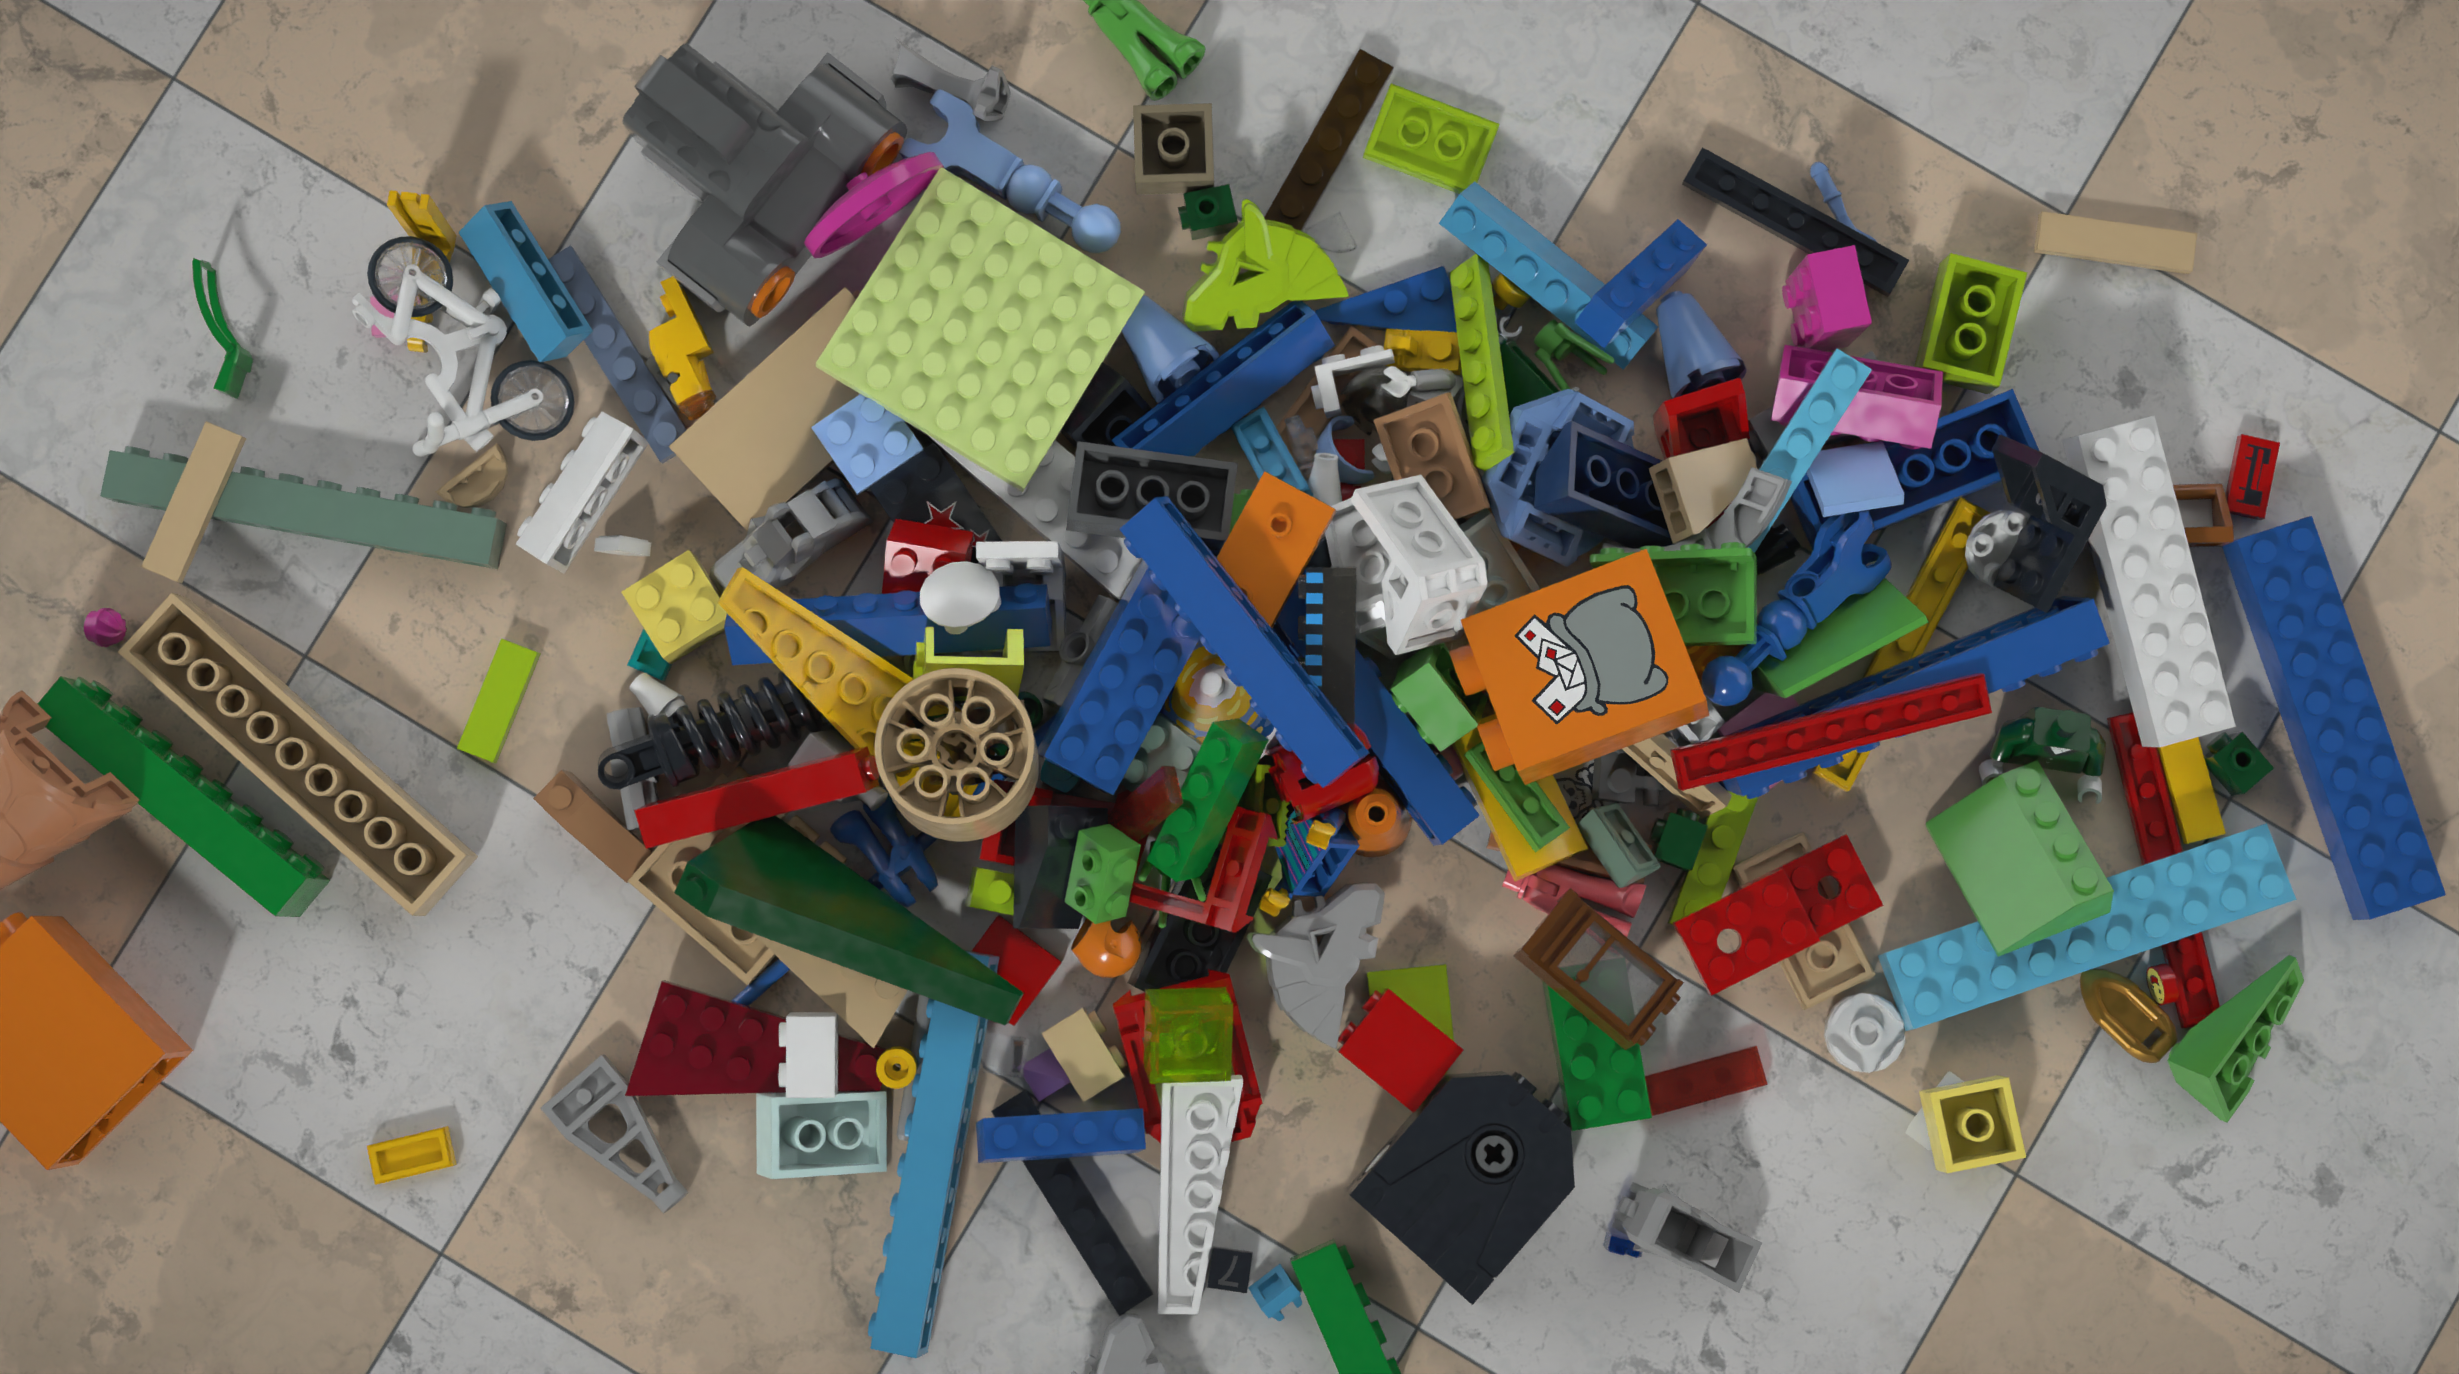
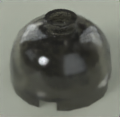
M1373 365L1364 368L1341 390V395L1345 394L1346 397L1342 402L1344 411L1348 416L1353 417L1354 424L1369 436L1372 434V429L1377 432L1374 423L1375 419L1407 408L1411 388L1404 396L1395 397L1381 387V384H1388L1392 381L1391 378L1384 374V370L1389 366ZM1399 369V370L1402 371L1404 374H1406L1407 376H1409V374H1407L1405 371Z

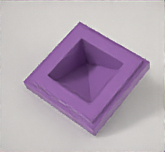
M1051 1048L1018 1067L1038 1101L1071 1082Z

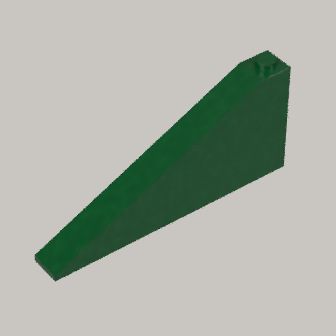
M777 816L748 823L688 861L674 892L707 917L1004 1026L1009 1023L1024 994Z

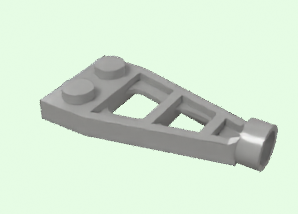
M601 1055L541 1107V1110L568 1141L651 1199L664 1214L688 1194V1191L674 1176L637 1097L625 1096L629 1084L628 1081L606 1055ZM608 1104L617 1105L627 1123L625 1135L616 1143L604 1142L589 1129V1121ZM634 1139L641 1141L651 1157V1165L642 1173L634 1172L619 1157L620 1151ZM662 1183H667L669 1186L659 1194L657 1192L658 1186Z

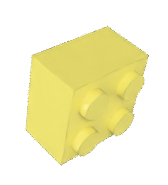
M687 550L621 592L662 658L670 664H673L725 631L724 625L727 612L717 603L721 594L710 580L709 575L698 558L690 550Z
M1996 1075L1919 1091L1936 1170L1952 1173L2026 1158L2009 1077Z

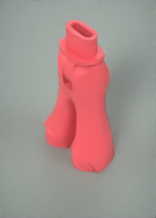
M1558 865L1549 866L1514 882L1508 869L1502 887L1517 892V898H1522L1525 902L1546 914L1553 910L1558 904L1559 898L1571 888L1578 894V897L1599 903L1631 918L1635 917L1647 886L1634 882L1626 887L1618 888L1613 880L1586 875ZM1595 910L1623 935L1628 936L1632 925L1631 922ZM1589 928L1586 930L1585 934L1590 936L1599 945H1604L1605 941ZM1611 946L1607 950L1618 957L1620 955Z

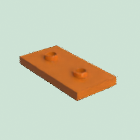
M1264 471L1219 552L1217 560L1269 626L1273 628L1337 511L1333 507Z

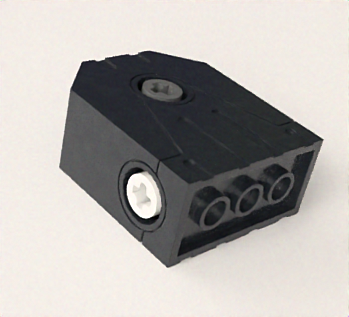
M1503 1071L1446 1074L1418 1109L1408 1117L1369 1162L1370 1164H1367L1346 1188L1349 1195L1471 1305L1477 1301L1494 1281L1493 1278L1498 1277L1575 1188L1571 1129L1564 1123L1568 1116L1552 1101L1545 1098L1540 1102L1535 1098L1533 1094L1537 1088L1516 1071L1512 1076ZM1487 1144L1495 1147V1150L1499 1153L1496 1158L1493 1159L1487 1156V1153L1483 1150Z

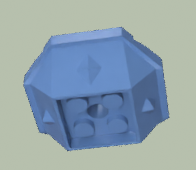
M1566 389L1514 407L1509 417L1514 453L1485 471L1481 478L1501 536L1566 567L1578 560V556L1590 551L1602 542L1604 537L1534 508L1537 469L1566 423L1571 421L1634 448L1632 441L1634 421L1571 389Z

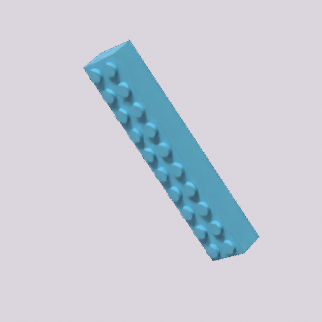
M2267 823L2107 877L2114 890L2110 913L1997 957L1978 921L1878 955L1897 1010L1902 1016L1905 1031L1967 1012L2297 900Z

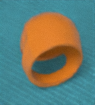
M1086 918L1072 943L1071 950L1081 964L1092 974L1103 978H1114L1125 974L1135 965L1141 953L1142 942L1132 920L1115 932L1111 927V920L1095 924Z

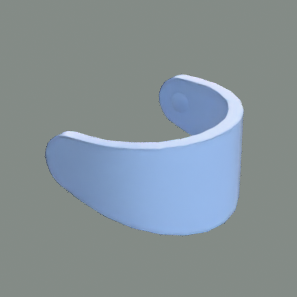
M1337 416L1329 422L1319 436L1316 443V454L1331 453L1338 456L1339 480L1342 483L1363 484L1371 481L1374 478L1373 471L1362 470L1352 466L1337 451L1332 440V431L1346 429L1354 424L1353 417Z

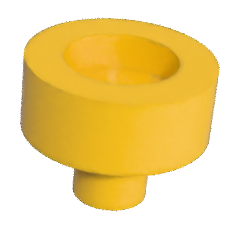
M1499 273L1492 281V286L1497 293L1493 298L1494 305L1500 310H1504L1508 304L1521 308L1531 297L1502 273Z
M894 1046L885 1050L876 1065L879 1080L885 1086L894 1089L909 1085L918 1069L915 1055L909 1049L901 1046Z

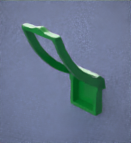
M193 258V282L200 311L209 330L226 351L214 389L238 399L246 374L251 372L253 358L250 352L242 348L237 342L223 316L217 291L216 270L211 267L209 262ZM202 268L207 271V285L212 312L204 291Z

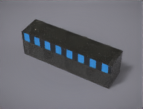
M1308 565L1306 575H1299L1298 598L1306 599V616L1298 615V640H1306V656H1298V662L1354 732L1357 566Z

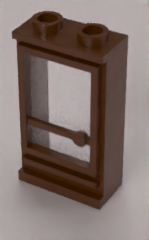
M1570 888L1559 898L1558 904L1535 928L1536 931L1513 956L1625 1050L1636 1043L1643 1046L1657 1029L1652 1024L1660 1013L1666 1016L1680 1000L1681 997L1676 992L1684 982L1676 979L1581 900L1578 894Z

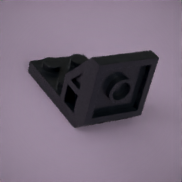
M1999 434L1992 447L2007 502L2031 516L2027 524L2021 529L2018 540L2007 560L2001 565L1993 586L2048 613L2107 506L2104 488L2097 481L2045 453ZM2039 493V495H2040V500H2039V502H2038V504H2037V502H2036V496H2037V494Z

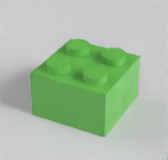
M1444 643L1423 648L1400 665L1390 689L1393 692L1392 698L1397 707L1404 713H1410L1418 723L1416 726L1421 737L1428 744L1433 743L1440 752L1479 725L1487 702V698L1482 691L1466 697L1449 650Z

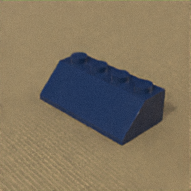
M1573 421L1566 423L1536 471L1534 508L1632 549H1640L1644 546L1667 547L1674 545L1648 469L1662 462V460Z

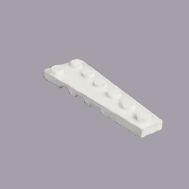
M1162 1074L1158 1314L1199 1313L1209 1262L1208 1257L1215 1231L1218 1205H1220L1225 1169L1230 1154L1233 1128H1235L1243 1087L1242 1075Z

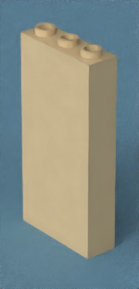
M844 287L668 446L747 532L751 519L765 516L768 508L774 504L788 503L834 463V460L811 427L860 393L818 369L816 362L859 296L860 292L858 290L851 294Z

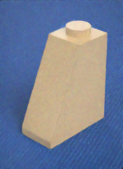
M1747 438L1670 457L1648 468L1673 544L1688 539L1706 528L1737 496L1751 467L1757 469L1756 458L1750 449Z

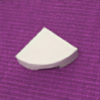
M623 535L599 536V538H595L594 551L627 556H650L651 543L648 540Z

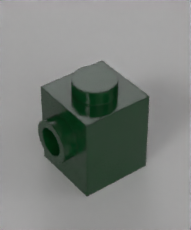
M1230 184L1183 194L1184 206L1178 207L1182 230L1190 229L1192 240L1229 233L1238 225Z
M2223 732L2206 746L2209 750L2204 756L2207 768L2231 796L2245 794L2274 769L2243 732L2229 735Z
M1677 808L1676 814L1668 812L1664 814L1663 819L1656 818L1649 840L1654 841L1651 852L1657 861L1686 872L1693 870L1708 825L1698 822L1700 815Z

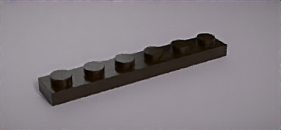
M1359 49L1264 219L1291 225L1294 229L1303 231L1393 73V66Z

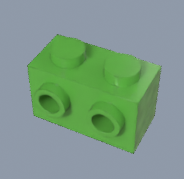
M1110 824L1079 830L1065 903L1095 924L1126 917L1141 845Z

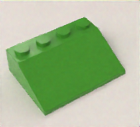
M1884 578L1871 592L1865 594L1855 593L1848 596L1827 618L1816 623V627L1813 630L1807 627V633L1801 643L1789 650H1784L1787 656L1784 661L1768 654L1751 672L1752 685L1755 690L1787 698L1928 623V620L1923 612Z
M2038 760L1997 776L1926 822L1928 832L1997 957L2108 914L2111 911L2114 890Z

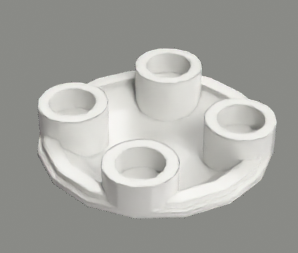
M1998 510L1984 516L1973 527L1966 542L1965 557L1968 569L1977 580L1997 588L1993 584L1998 576L1999 569L2015 546L2021 529L2027 524L2029 519L2014 510Z
M968 561L953 562L936 569L925 579L920 590V606L925 615L937 625L944 626L945 630L950 634L965 632L968 627L983 621L992 612L998 610L1001 605L999 583L994 574L981 564Z

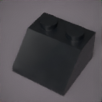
M1102 362L1060 432L1076 448L1078 441L1115 446L1111 440L1152 408L1126 378Z

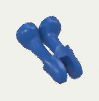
M888 792L887 799L878 809L871 811L863 804V810L892 845L891 857L873 833L867 820L858 810H852L840 816L831 825L830 832L840 843L853 844L858 847L879 874V881L883 884L886 891L900 905L908 908L917 901L911 894L909 886L901 880L900 877L913 868L917 874L915 876L926 886L929 892L938 886V880L934 869L923 853L921 844L917 843L914 835L909 838L897 817L898 808Z

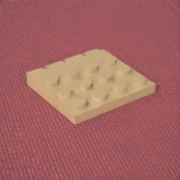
M739 766L729 777L725 773H721L710 787L750 777L751 775ZM789 812L776 816L783 820ZM797 815L788 822L791 827L812 842L816 843L820 835ZM748 823L659 845L628 882L746 985H750L773 959L775 954L753 933L705 916L674 893L688 861ZM827 841L820 846L843 864L846 862L847 858Z

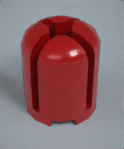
M1343 719L1366 749H1370V742L1360 727L1350 720ZM1281 744L1265 750L1266 755H1273L1275 766L1268 768L1281 801L1291 802L1298 815L1291 819L1295 825L1371 793L1378 784L1379 766L1374 755L1370 756L1368 754L1335 782L1322 788L1319 783L1314 784L1305 776L1301 769L1302 761L1293 750L1289 752Z

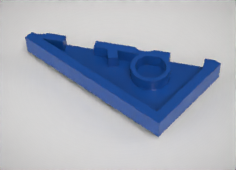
M1444 266L1315 310L1320 321L1333 325H1358L1386 331V329L1457 332L1452 289Z

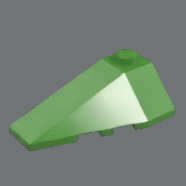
M2291 955L2285 957L2191 1028L2181 1042L2176 1043L2170 1051L2167 1061L2176 1083L2221 1121L2228 1123L2248 1095L2255 1081L2248 1076L2258 1056L2266 1059L2271 1049L2268 1045L2271 1030L2274 1024L2281 1025L2284 1023L2301 989L2304 979L2296 957Z

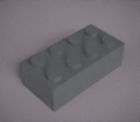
M1078 441L1066 531L1126 538L1119 529L1154 498L1168 496L1209 550L1221 551L1230 532L1238 463Z

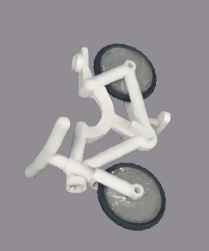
M412 236L394 238L382 244L373 253L367 271L368 284L377 301L387 310L393 312L394 317L389 318L379 313L360 293L355 295L352 303L356 306L352 310L353 315L368 329L375 325L395 345H402L409 338L424 340L434 347L440 358V374H428L425 378V383L452 421V424L444 427L443 416L438 412L431 413L427 419L428 434L426 438L413 445L415 455L423 457L432 454L440 446L457 439H464L476 452H479L494 437L487 429L498 424L510 434L530 441L546 440L564 430L574 412L573 390L565 376L555 367L545 362L525 360L511 364L502 370L496 377L491 389V407L483 410L495 346L503 342L507 334V327L500 317L491 315L495 312L501 300L493 289L490 288L483 294L476 308L452 293L453 272L447 257L433 243L422 238ZM441 309L467 328L445 335L436 327L411 319V317H422ZM479 345L466 412H464L449 391L455 382L458 361L456 353Z

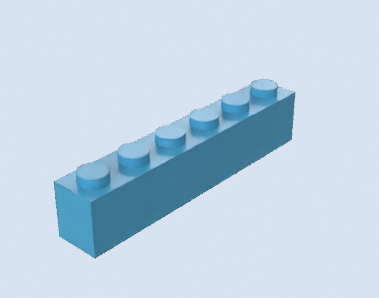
M1473 182L1459 194L1439 222L1442 227L1586 341L1612 356L1614 363L1623 370L1658 328L1655 323L1641 314L1608 346L1603 348L1575 321L1595 293L1605 284L1476 182Z

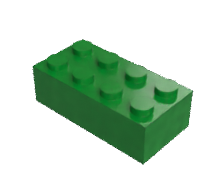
M1625 958L1598 961L1589 972V979L1581 982L1580 986L1624 1023L1629 1025L1635 1016ZM1588 963L1559 968L1575 981L1577 972L1584 969ZM1542 981L1564 1113L1568 1116L1566 1124L1571 1131L1652 1118L1640 1045L1636 1043L1625 1050Z

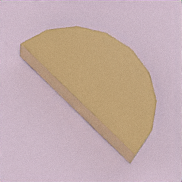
M496 443L435 492L448 503H453L463 508L480 507L494 500L504 488L508 476L507 457L501 445Z

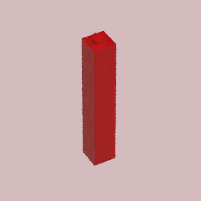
M868 746L650 802L634 810L645 848L647 849L866 793L879 785V772L876 759L873 755H870Z

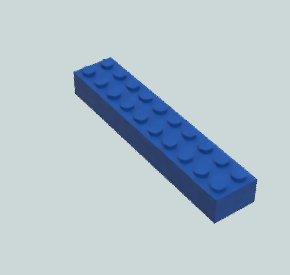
M2305 517L2221 546L2352 919L2371 920L2445 896L2443 884L2313 517Z
M2061 596L2054 600L2048 613L2034 607L1731 734L1976 673L1984 674L1988 694L2000 689L2003 692H2009L2026 685L2025 679L2038 674L2039 677H2045L2061 671V664L2074 659L2075 662H2081L2091 659L2099 654L2098 648L2108 645L2110 642L2094 599ZM1880 742L1719 781V784L1727 791L1733 792L1736 795H1746L1747 799L1756 798L1770 791L1769 785L1781 780L1785 784L1798 781L1807 776L1806 770L1817 765H1820L1821 768L1834 766L1844 760L1842 755L1856 750L1857 753L1870 751L1880 746Z

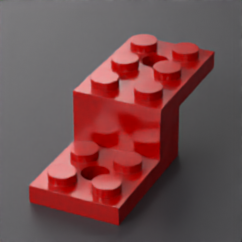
M1844 834L1738 887L1739 890L1673 922V925L1706 990L1712 996L1820 942V937L1884 905L1848 835ZM1825 876H1831L1839 885L1838 893L1832 899H1825L1818 892V883ZM1725 929L1733 930L1739 937L1737 949L1730 953L1723 952L1717 944L1718 935Z

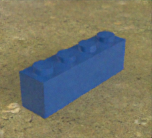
M1677 219L1595 293L1575 323L1599 345L1605 348L1688 271L1707 244Z
M1143 1108L983 1118L976 1122L978 1163L1131 1154L1146 1149Z

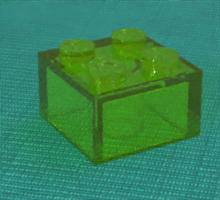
M1226 987L1145 989L1144 1068L1150 1084L1231 1081L1233 1003Z

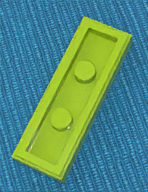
M501 638L457 749L497 764L541 653Z

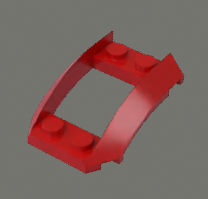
M1129 790L1118 794L1109 824L1141 845L1129 902L1234 933L1254 919V917L1248 916L1246 913L1269 838L1278 840L1271 815L1236 807L1227 825L1226 836L1206 902L1204 903L1134 882L1156 811Z
M1208 969L1209 976L1133 996L1131 990H1129L1113 1003L1140 1109L1143 1108L1145 1132L1150 1134L1160 1144L1161 1104L1144 1037L1217 1018L1221 1019L1234 1074L1242 1075L1243 1087L1231 1142L1249 1138L1253 1133L1256 1124L1255 1118L1263 1102L1232 981L1228 973Z

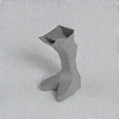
M896 38L901 46L895 70L891 77L895 88L914 87L932 94L941 89L970 104L973 115L984 121L1003 119L1011 92L1002 69L991 66L984 78L975 81L958 77L931 63Z

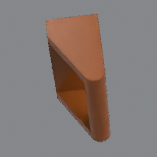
M2221 483L2173 485L2177 500L2211 499L2213 527H2184L2189 547H2221L2234 542L2233 523Z

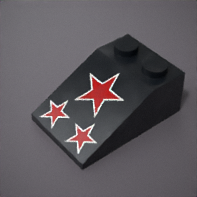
M935 442L869 487L893 523L895 519L974 532L972 563H979L976 558V542H1003Z

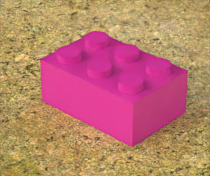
M1855 245L1807 254L1785 281L1786 285L1782 287L1785 307L1787 309L1791 308L1795 323L1791 324V337L1796 347L1800 346L1820 351L1845 348L1872 324Z

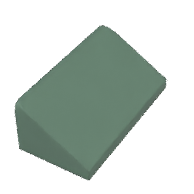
M1617 802L1593 808L1578 822L1577 826L1580 833L1618 888L1626 887L1661 867Z

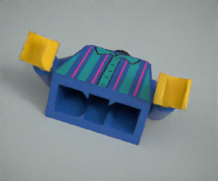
M1289 802L1286 806L1289 811L1286 814L1288 818L1285 823L1287 828L1284 831L1287 834L1284 838L1286 844L1283 847L1275 846L1281 863L1282 878L1275 889L1269 888L1264 893L1259 903V909L1273 917H1277L1281 908L1287 907L1294 895L1325 896L1360 846L1344 823L1346 821V814L1342 809L1336 807L1295 825L1291 819L1298 815L1291 802Z

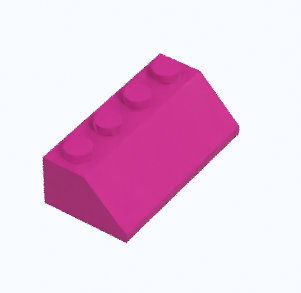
M1784 344L1771 421L1779 422L1785 427L1787 426L1833 353ZM1851 356L1871 368L1872 371L1830 435L1844 433L1859 436L1868 442L1884 440L1899 443L1908 449H1919L1921 447L1931 449L1942 406L1943 372Z

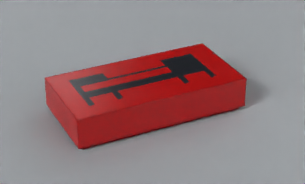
M2244 434L2237 436L2225 494L2230 514L2256 520L2265 519L2280 442Z

